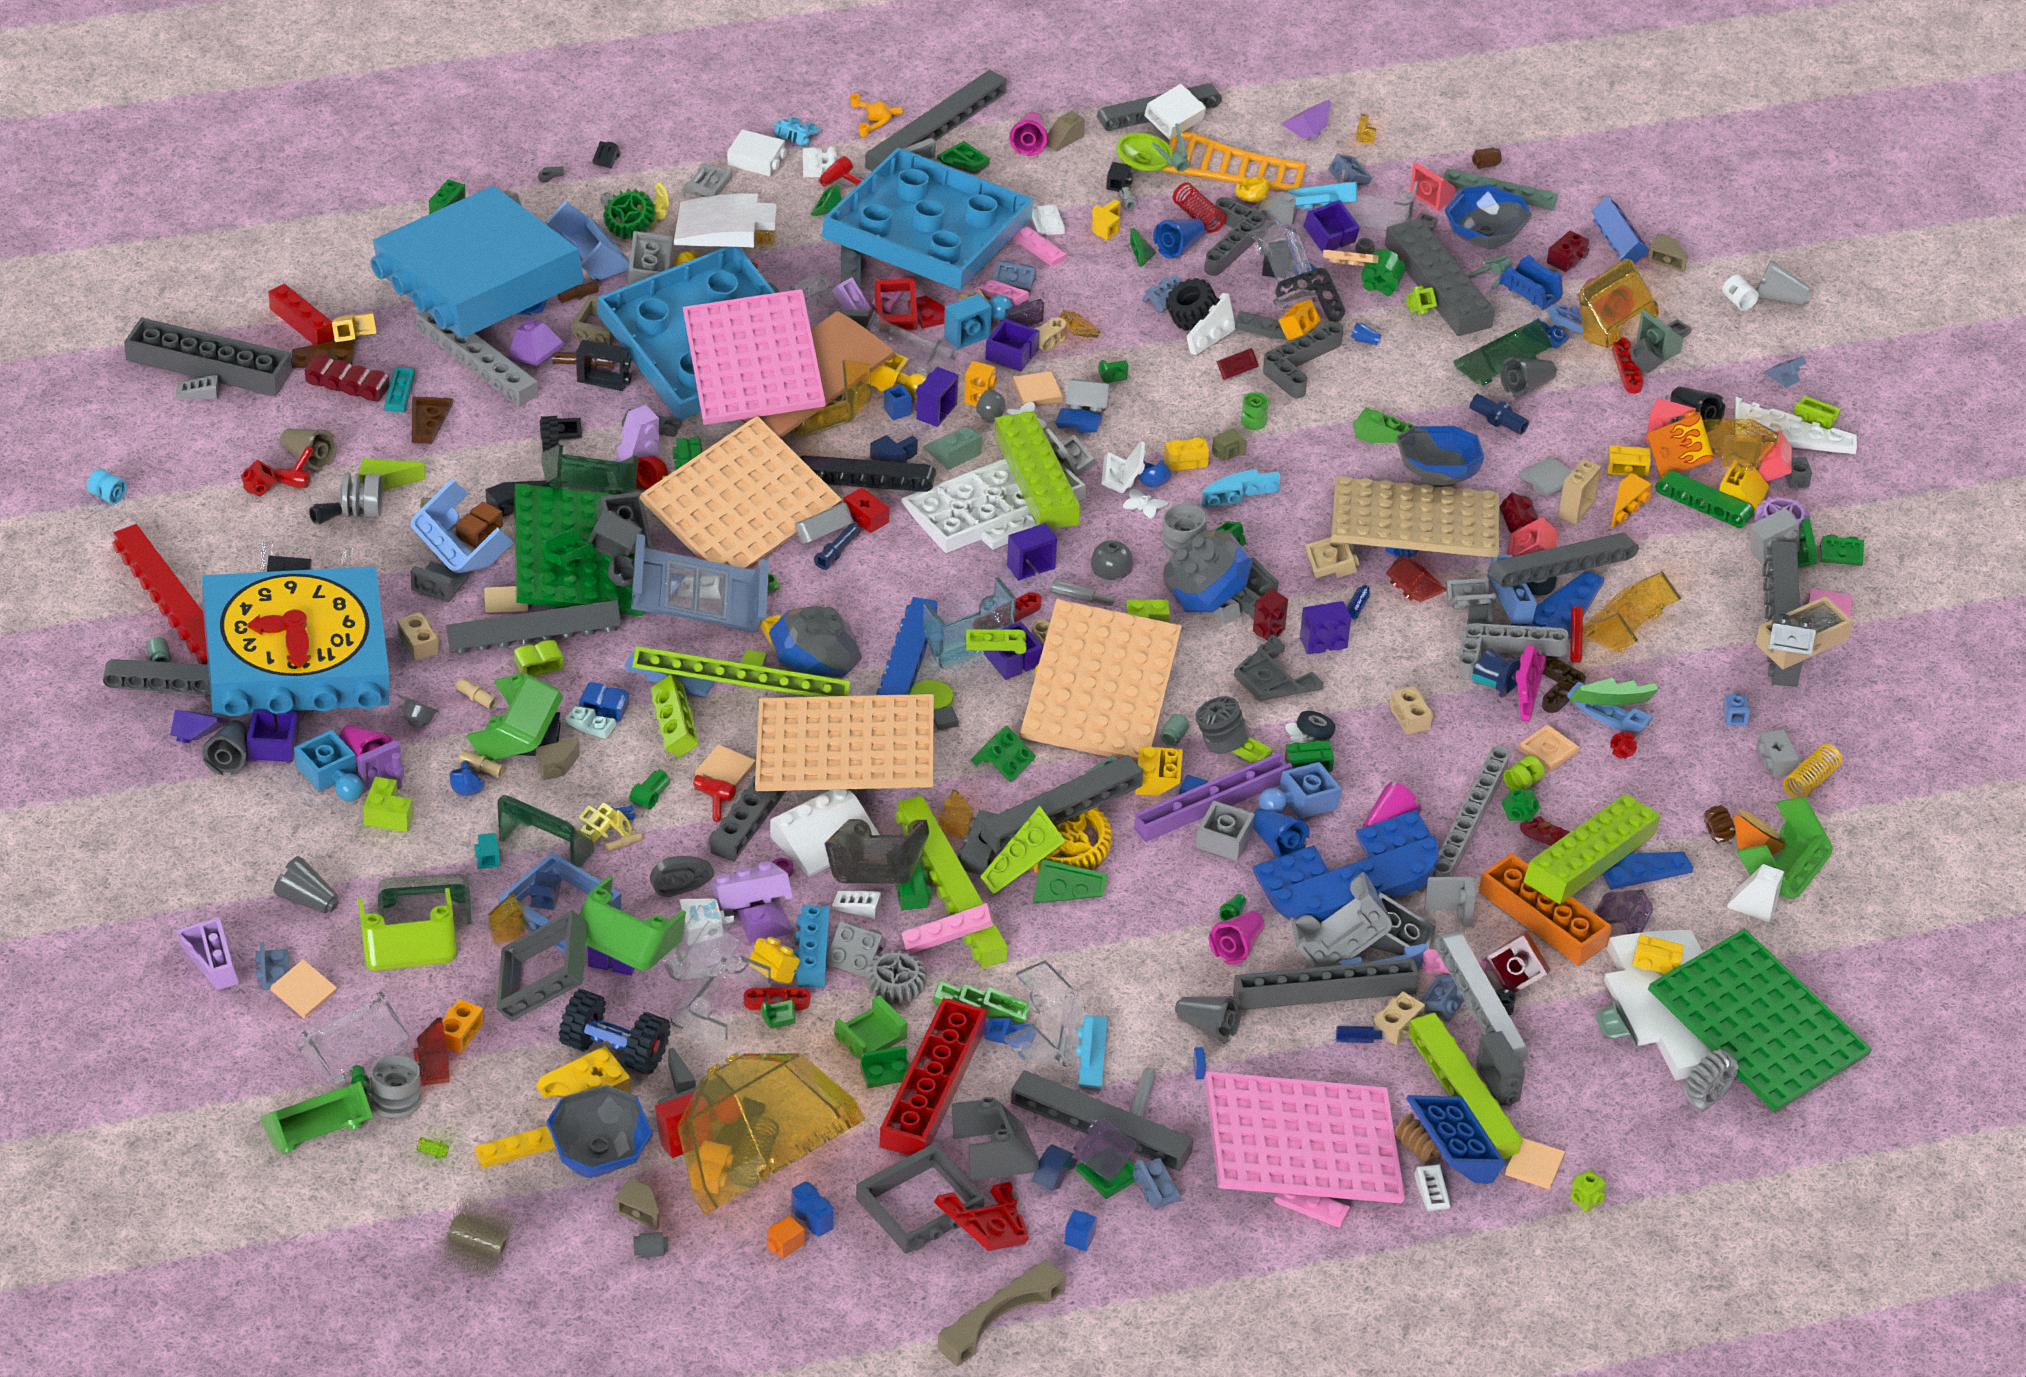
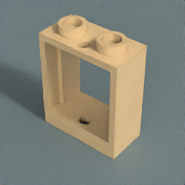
M1582 459L1563 483L1559 518L1577 525L1595 504L1601 466Z

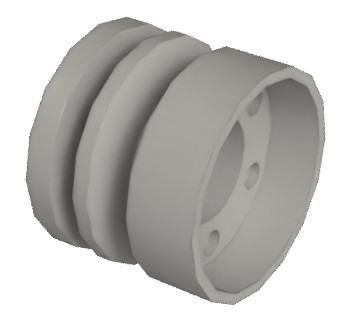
M344 473L340 488V504L344 517H350L351 508H353V516L358 517L360 508H364L365 517L380 518L382 508L381 474H366L364 483H361L360 475L355 474L352 483L351 474Z
M1188 503L1177 504L1168 508L1163 514V545L1165 551L1171 556L1197 534L1206 531V514L1196 505Z
M390 1055L379 1059L373 1064L370 1069L371 1105L374 1110L380 1115L389 1118H402L415 1112L421 1104L420 1067L416 1061L402 1055Z

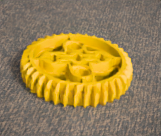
M1098 807L1055 826L1066 843L1044 858V860L1094 871L1096 866H1100L1101 862L1105 861L1112 845L1111 827L1108 818L1104 816V812H1099ZM1087 823L1098 834L1099 839L1094 847L1091 846L1088 836L1084 833ZM1060 854H1062V855L1066 856L1067 858H1057V857H1058ZM1041 861L1029 870L1034 868L1035 874H1037L1040 869Z

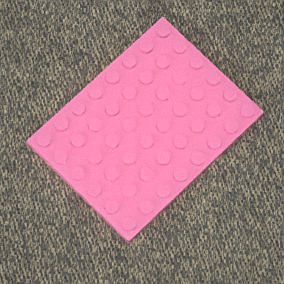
M802 289L683 307L703 425L826 406Z
M1206 1072L1204 1080L1218 1188L1403 1203L1405 1196L1387 1087Z

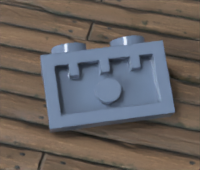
M1336 154L1328 168L1340 183L1357 182V184H1369L1372 180V177L1354 156Z
M997 261L993 280L1031 293L1034 279L1036 280L1037 277L1036 268L1026 264L1022 266L1016 265L1010 261Z
M1177 275L1171 278L1167 276L1159 282L1158 286L1152 285L1145 291L1146 296L1142 299L1143 302L1151 300L1160 313L1167 309L1166 298L1169 297L1168 293L1173 290L1172 288L1175 285H1179V282H1181L1180 278Z
M260 942V951H255L256 965H261V968H256L257 982H262V990H270L271 986L289 971L288 949L265 951L264 942Z
M1438 975L1420 1002L1425 1004L1424 1011H1441L1444 1020L1450 1021L1464 1002V998L1451 975Z
M1160 1158L1143 1163L1142 1159L1136 1161L1133 1170L1134 1180L1137 1184L1140 1183L1146 1202L1150 1203L1154 1210L1180 1201L1181 1196Z

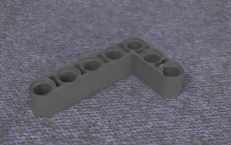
M1221 197L1216 200L1215 206L1225 214L1224 224L1233 229L1206 253L1205 272L1208 275L1216 276L1221 274L1264 234V214L1227 197Z
M1336 322L1328 323L1266 352L1264 355L1263 373L1291 397H1304L1307 388V376L1297 366L1340 347L1343 338V326Z

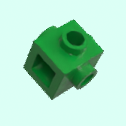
M1511 790L1501 803L1510 821H1530L1540 809L1539 801L1533 790Z

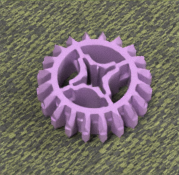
M1775 496L1774 499L1768 497L1766 501L1763 500L1758 505L1754 520L1757 522L1786 508L1799 522L1800 529L1802 528L1801 520L1809 519L1810 514L1809 510L1805 509V505H1800V501H1793L1792 497L1786 499L1784 496L1782 498Z

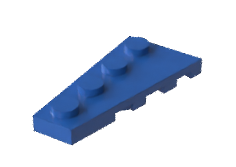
M1685 852L1630 853L1605 871L1602 876L1610 890L1692 873L1693 866Z

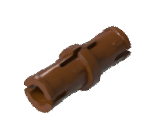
M592 281L572 287L557 294L561 303L574 299L581 300L587 295L598 293L599 288L597 283Z

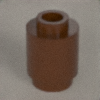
M1494 147L1475 150L1472 155V162L1478 169L1497 166L1502 161L1500 150Z

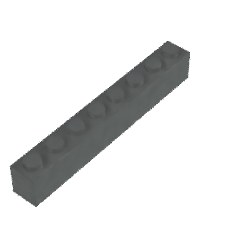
M618 600L448 624L446 625L449 650H455V654L468 652L470 647H476L477 651L489 649L490 644H497L499 648L511 646V641H519V645L532 643L531 638L540 637V641L553 640L552 635L561 634V638L574 637V632L582 631V635L595 634V629L603 628V632L616 631V626H621Z
M1129 755L1116 759L1105 766L1099 767L1094 771L1081 775L1072 781L1061 784L1050 791L1043 792L1039 796L985 819L981 825V838L995 853H998L1007 846L1009 841L1017 834L1039 806L1054 826H1057L1142 787L1143 770Z
M1414 958L1235 975L1233 996L1241 1002V1005L1237 1004L1238 1010L1397 996L1402 992L1416 994L1419 974Z
M1026 1070L1022 1072L1011 1089V1104L1149 1160L1160 1158L1164 1166L1179 1172L1192 1154V1137Z

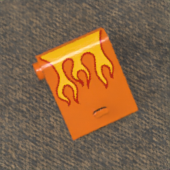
M1695 409L1684 412V416L1681 417L1680 421L1646 432L1660 478L1668 470L1679 473L1714 459L1701 413L1696 412Z

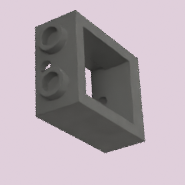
M1502 1031L1481 1036L1476 1068L1494 1099H1497L1500 1106L1505 1104L1511 1105L1520 1101L1525 1069Z

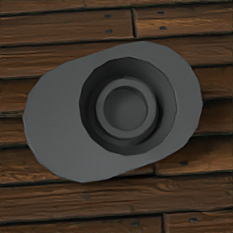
M399 695L405 701L403 715L408 719L409 725L420 728L423 725H428L435 713H439L438 710Z

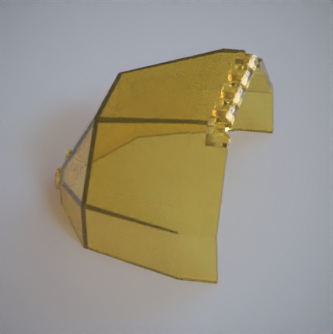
M736 1052L725 1059L727 1064L720 1067L717 1063L707 1069L708 1075L700 1080L678 1124L692 1195L703 1214H709L770 1176V1171L773 1174L787 1167L789 1163L792 1164L807 1155V1150L809 1152L814 1151L827 1142L826 1139L830 1141L866 1120L855 1098L801 1053H744L739 1056Z

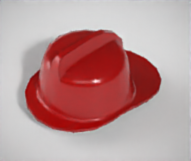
M647 456L635 459L634 464L628 469V477L625 480L626 482L630 481L636 489L643 490L649 489L661 481L663 476H668L669 474L666 465L661 459L656 456Z

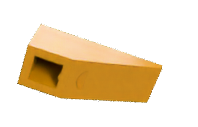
M1633 473L1620 482L1613 512L1612 528L1616 527L1619 523H1624L1631 513H1636L1643 503L1646 504L1650 500L1652 495L1650 493L1652 486L1650 482Z

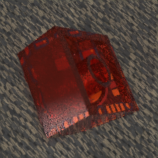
M1403 554L1397 558L1386 572L1391 578L1389 582L1398 589L1402 588L1404 590L1402 594L1410 601L1415 599L1421 603L1446 591V588L1421 564Z
M442 1017L436 1018L417 1037V1048H413L414 1061L418 1062L417 1064L420 1067L422 1086L450 1082L448 1049Z

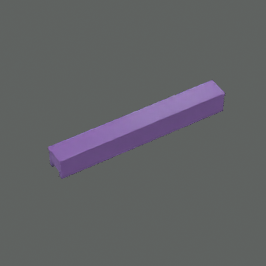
M1280 752L1137 812L1133 829L1145 842L1204 818L1213 801L1232 806L1260 794L1268 788L1279 786L1282 772L1292 769V765L1290 763L1286 764L1283 761Z

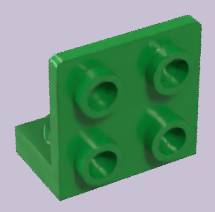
M1006 725L970 760L976 766L982 761L985 763L990 761L1009 782H1012L1035 759L1036 755Z

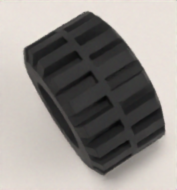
M1190 278L1186 279L1185 282H1179V285H1175L1172 288L1173 290L1169 291V297L1166 298V308L1174 324L1179 329L1182 328L1184 331L1190 329L1191 331L1200 320L1206 318L1209 314L1208 310L1212 305L1216 306L1219 301L1209 282H1206L1204 279L1194 278L1191 280Z

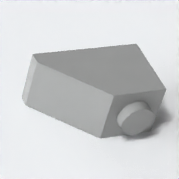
M1279 192L1261 202L1257 211L1264 214L1265 219L1292 225L1298 209L1296 197L1299 196Z

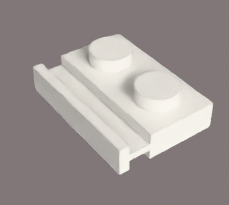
M1056 204L1038 206L1037 209H1033L1031 222L1038 234H1045L1046 236L1065 234V227Z

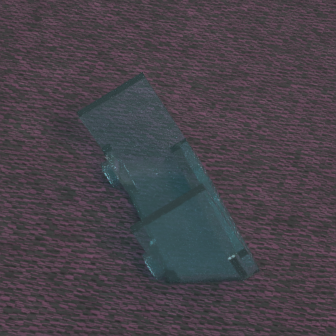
M999 577L995 578L994 594L981 600L979 612L944 624L942 618L937 615L929 603H924L923 630L934 659L940 668L945 669L984 655V651L966 650V629L1000 630L1014 624L1016 597Z

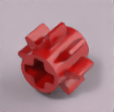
M1622 731L1615 734L1610 741V748L1614 749L1612 754L1624 759L1632 756L1637 749V742L1633 741L1635 736L1629 732L1624 733Z

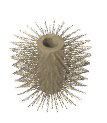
M462 1203L463 1208L461 1206L460 1212L458 1210V1215L456 1210V1217L451 1221L447 1232L448 1239L446 1240V1245L449 1247L447 1248L448 1253L452 1251V1254L456 1252L457 1257L461 1255V1258H464L465 1256L468 1262L470 1259L471 1265L469 1269L471 1270L474 1263L477 1266L478 1263L479 1266L480 1264L482 1266L483 1262L485 1267L487 1265L488 1270L489 1268L491 1270L492 1266L495 1270L496 1265L498 1266L497 1260L499 1261L500 1268L499 1258L501 1259L502 1257L503 1263V1254L506 1248H509L507 1247L508 1242H510L509 1232L511 1230L509 1220L505 1222L504 1216L500 1218L497 1215L496 1218L493 1215L492 1219L490 1214L486 1216L484 1209L486 1210L487 1207L483 1208L484 1205L480 1203L482 1208L478 1212L475 1209L473 1211L472 1207L470 1208L469 1206L468 1208L465 1203ZM456 1255L454 1256V1258L452 1257L451 1261L453 1259H456L457 1262L460 1263L459 1258H456Z

